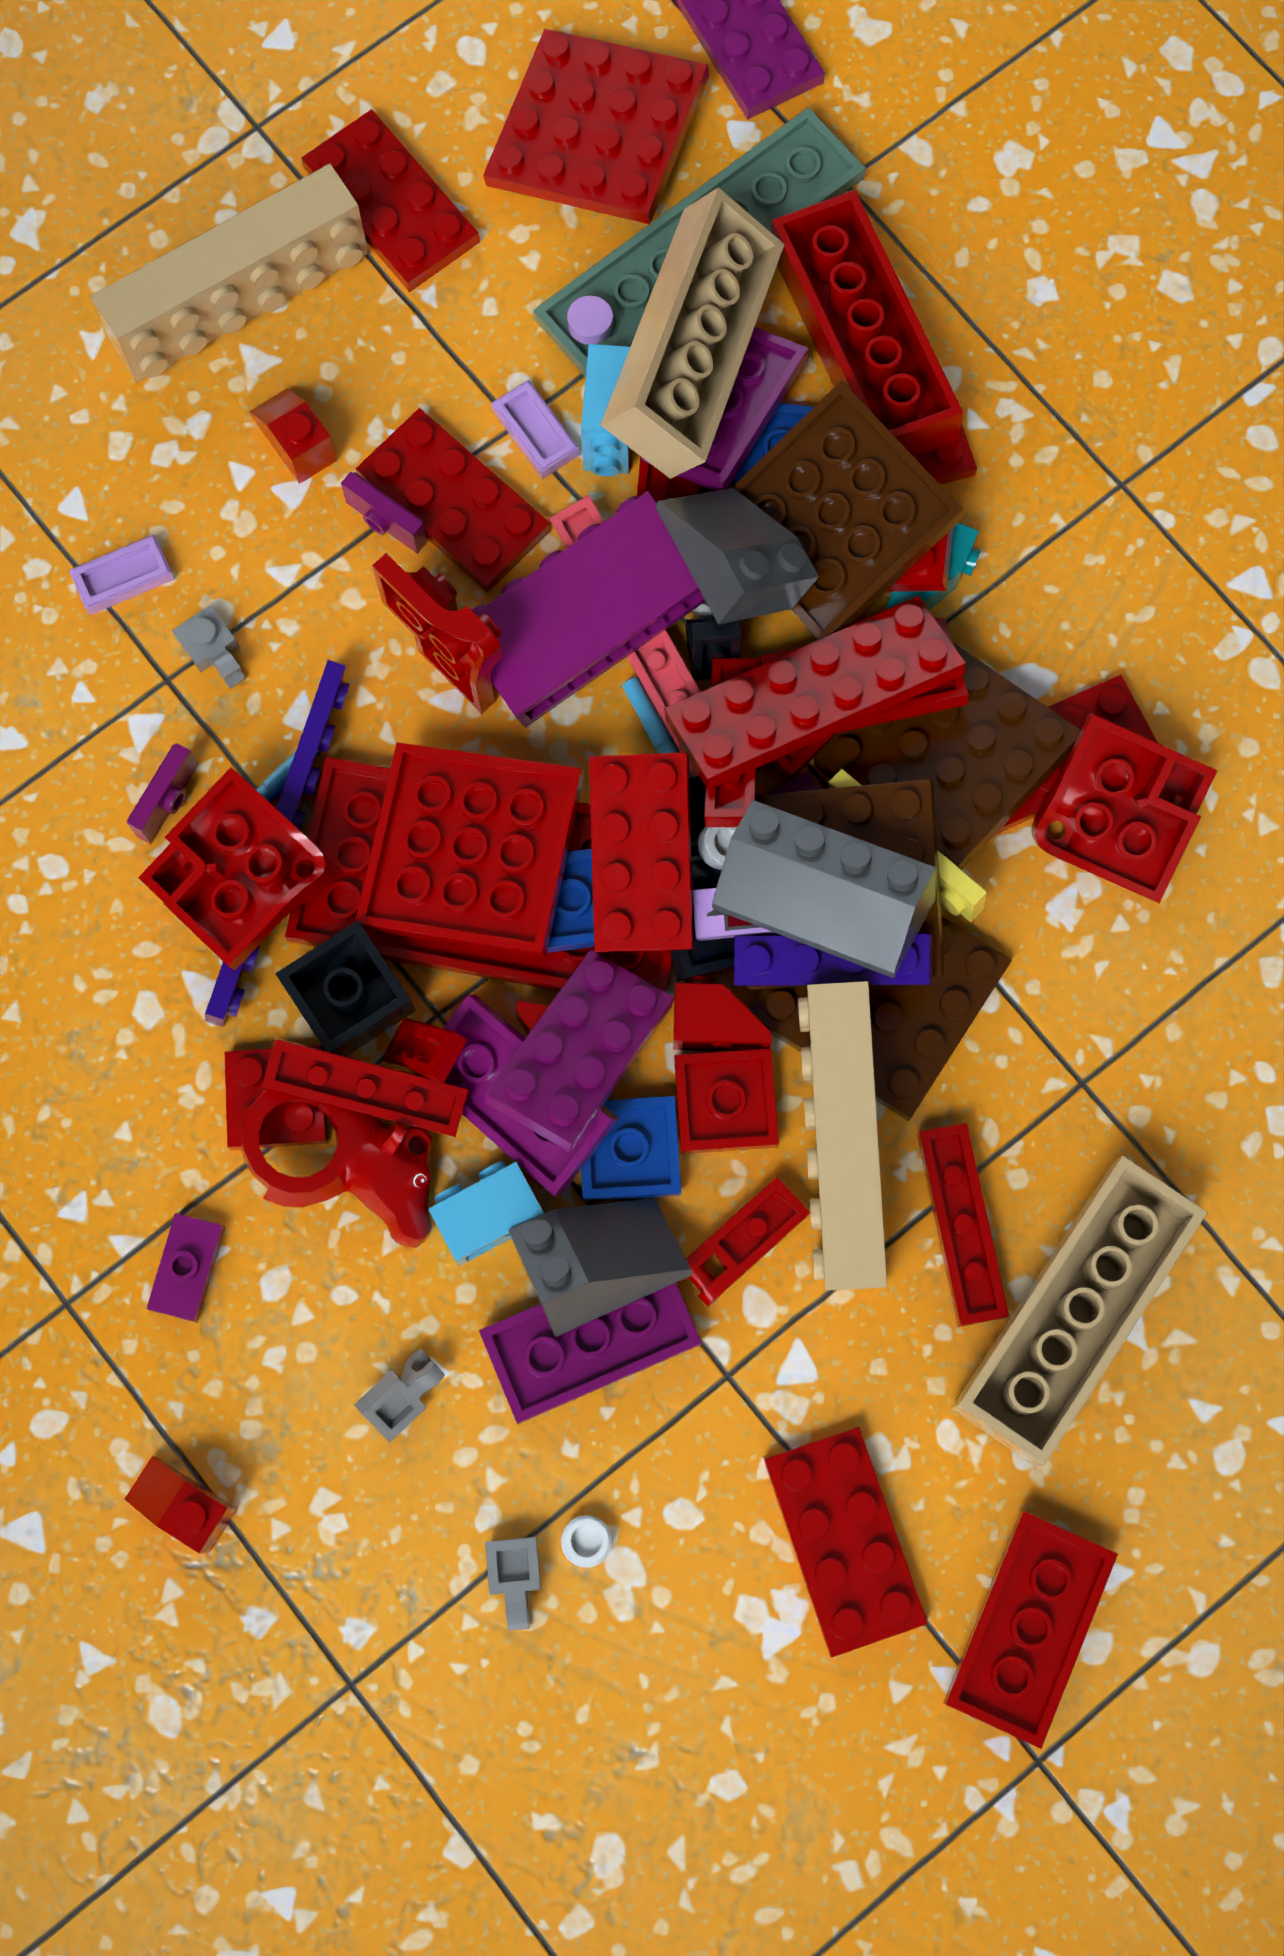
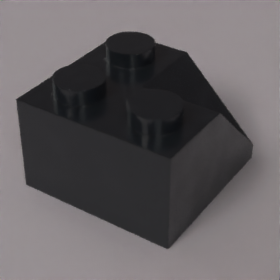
M356 921L275 973L327 1052L348 1056L416 1012L407 993L359 921Z

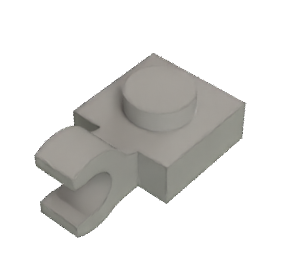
M210 605L172 630L174 637L200 672L213 665L230 689L246 679L240 671L241 667L230 654L239 645Z
M420 1349L407 1360L404 1372L400 1378L390 1370L354 1405L391 1442L427 1408L419 1398L429 1389L439 1384L445 1374Z
M537 1537L485 1542L489 1595L505 1594L507 1628L509 1631L530 1629L526 1592L541 1590Z

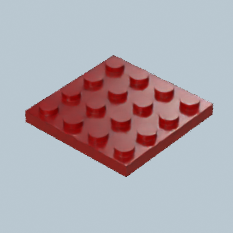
M544 29L483 174L486 186L651 224L709 79L708 64Z
M397 742L355 922L359 921L364 930L546 958L584 779L582 769Z

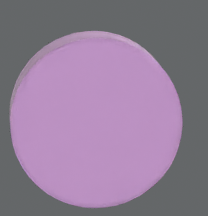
M589 295L578 298L571 304L567 313L569 332L575 340L583 344H598L604 341L610 335L613 328V313L610 305L604 299L597 296Z

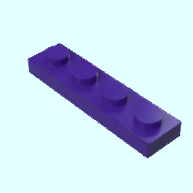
M917 934L895 978L785 936H735L734 985L807 986L868 981V986L933 985V935Z

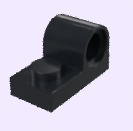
M714 616L685 620L688 654L694 681L712 678L713 659L740 658L741 629L739 620L718 625Z

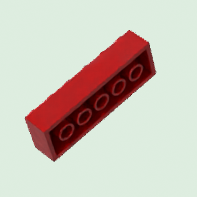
M856 190L771 220V233L785 244L777 267L833 386L835 387L842 380L914 457L959 441L963 410Z

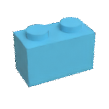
M500 1161L489 1166L478 1174L481 1181L464 1190L460 1184L444 1190L434 1198L437 1204L428 1208L459 1267L512 1239L508 1231L509 1229L544 1214L517 1162L506 1166L504 1161Z

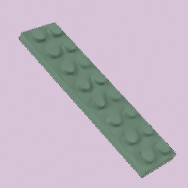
M808 107L533 310L534 320L586 377L589 345L580 343L571 336L567 321L569 307L575 300L583 296L591 295L604 299L612 309L613 328L610 335L604 341L598 343V345L631 347L681 215L686 207L719 187L771 232V220L842 195L864 178L866 168Z

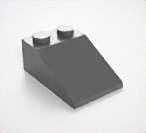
M734 488L660 500L655 506L718 625L793 609L819 577L799 539Z
M655 1198L554 1209L508 1230L555 1337L693 1275L691 1267Z

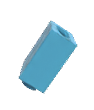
M589 344L581 424L583 471H592L594 474L603 477L615 476L618 473H629L631 448L600 425L630 350V347L598 344Z

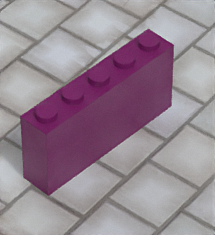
M648 491L640 497L633 496L625 500L617 508L616 514L602 524L595 523L584 529L579 534L578 541L564 551L558 550L547 555L540 562L539 568L526 578L520 577L509 582L502 589L501 595L487 605L482 604L471 609L478 617L486 614L502 632V636L498 640L502 646L503 657L494 666L491 672V681L514 716L525 728L706 602L655 508L657 503Z

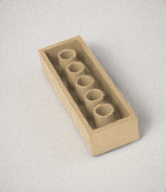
M328 164L92 294L90 297L107 336L136 383L146 377L150 378L161 374L168 365L186 355L190 356L199 353L205 348L207 343L225 333L230 334L238 331L248 320L263 312H271L279 308L286 299L300 291L315 288L325 277L341 268L347 269L356 265L363 256L368 254L358 204L332 165Z
M719 187L683 210L600 424L670 479L706 462L785 245Z
M868 981L807 985L808 997L798 998L800 1032L810 1031L811 1047L801 1048L803 1081L813 1080L814 1097L804 1098L806 1130H816L817 1148H807L809 1180L819 1179L820 1198L810 1199L811 1228L822 1229L823 1249H813L814 1279L825 1280V1291L886 1288L887 1278Z
M1122 1155L1110 1165L951 1409L1033 1466L1045 1465L1208 1212Z

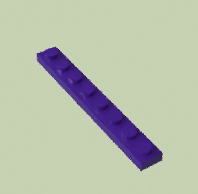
M327 660L276 807L300 831L306 812L298 810L303 794L313 795L321 769L313 767L318 750L325 753L328 752L336 726L328 724L332 709L342 710L350 687V683L342 681L346 666L331 660ZM261 945L235 971L224 962L222 963L205 1012L206 1022L223 1027L227 1015L237 1016L245 993L244 989L237 988L243 970L252 972Z

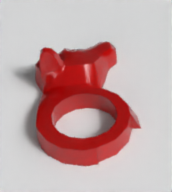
M270 1089L263 1091L246 1110L239 1125V1128H242L241 1152L251 1175L268 1189L263 1199L283 1207L302 1208L327 1201L347 1191L352 1193L370 1211L382 1219L387 1225L391 1238L396 1243L404 1247L417 1248L430 1236L432 1226L428 1213V1195L431 1178L430 1153L432 1137L424 1129L404 1126L398 1122L392 1125L385 1124L371 1115ZM303 1102L319 1108L329 1117L335 1129L336 1148L332 1160L323 1170L310 1176L291 1177L279 1173L266 1162L260 1149L259 1131L263 1120L272 1110L286 1103Z

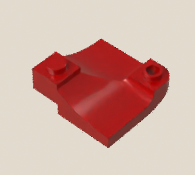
M385 553L372 565L382 603L414 634L418 652L481 714L484 713L495 703L491 672L497 662L503 657L502 646L498 640L502 636L501 630L486 614L478 617L468 606L458 610L455 599L457 592L452 584L441 574L434 577L424 566L417 572H405Z
M1089 713L1052 791L1043 799L1034 818L1031 829L1033 840L1039 848L1058 859L1160 903L1199 823L1201 816L1197 815V812L1218 770ZM1056 821L1061 822L1063 827L1061 834L1055 838L1049 837L1047 833L1049 825Z
M230 767L164 837L170 844L138 878L228 967L235 971L294 908L304 903L308 904L323 889L331 876V863L325 853ZM313 864L314 872L309 877L302 878L304 867Z

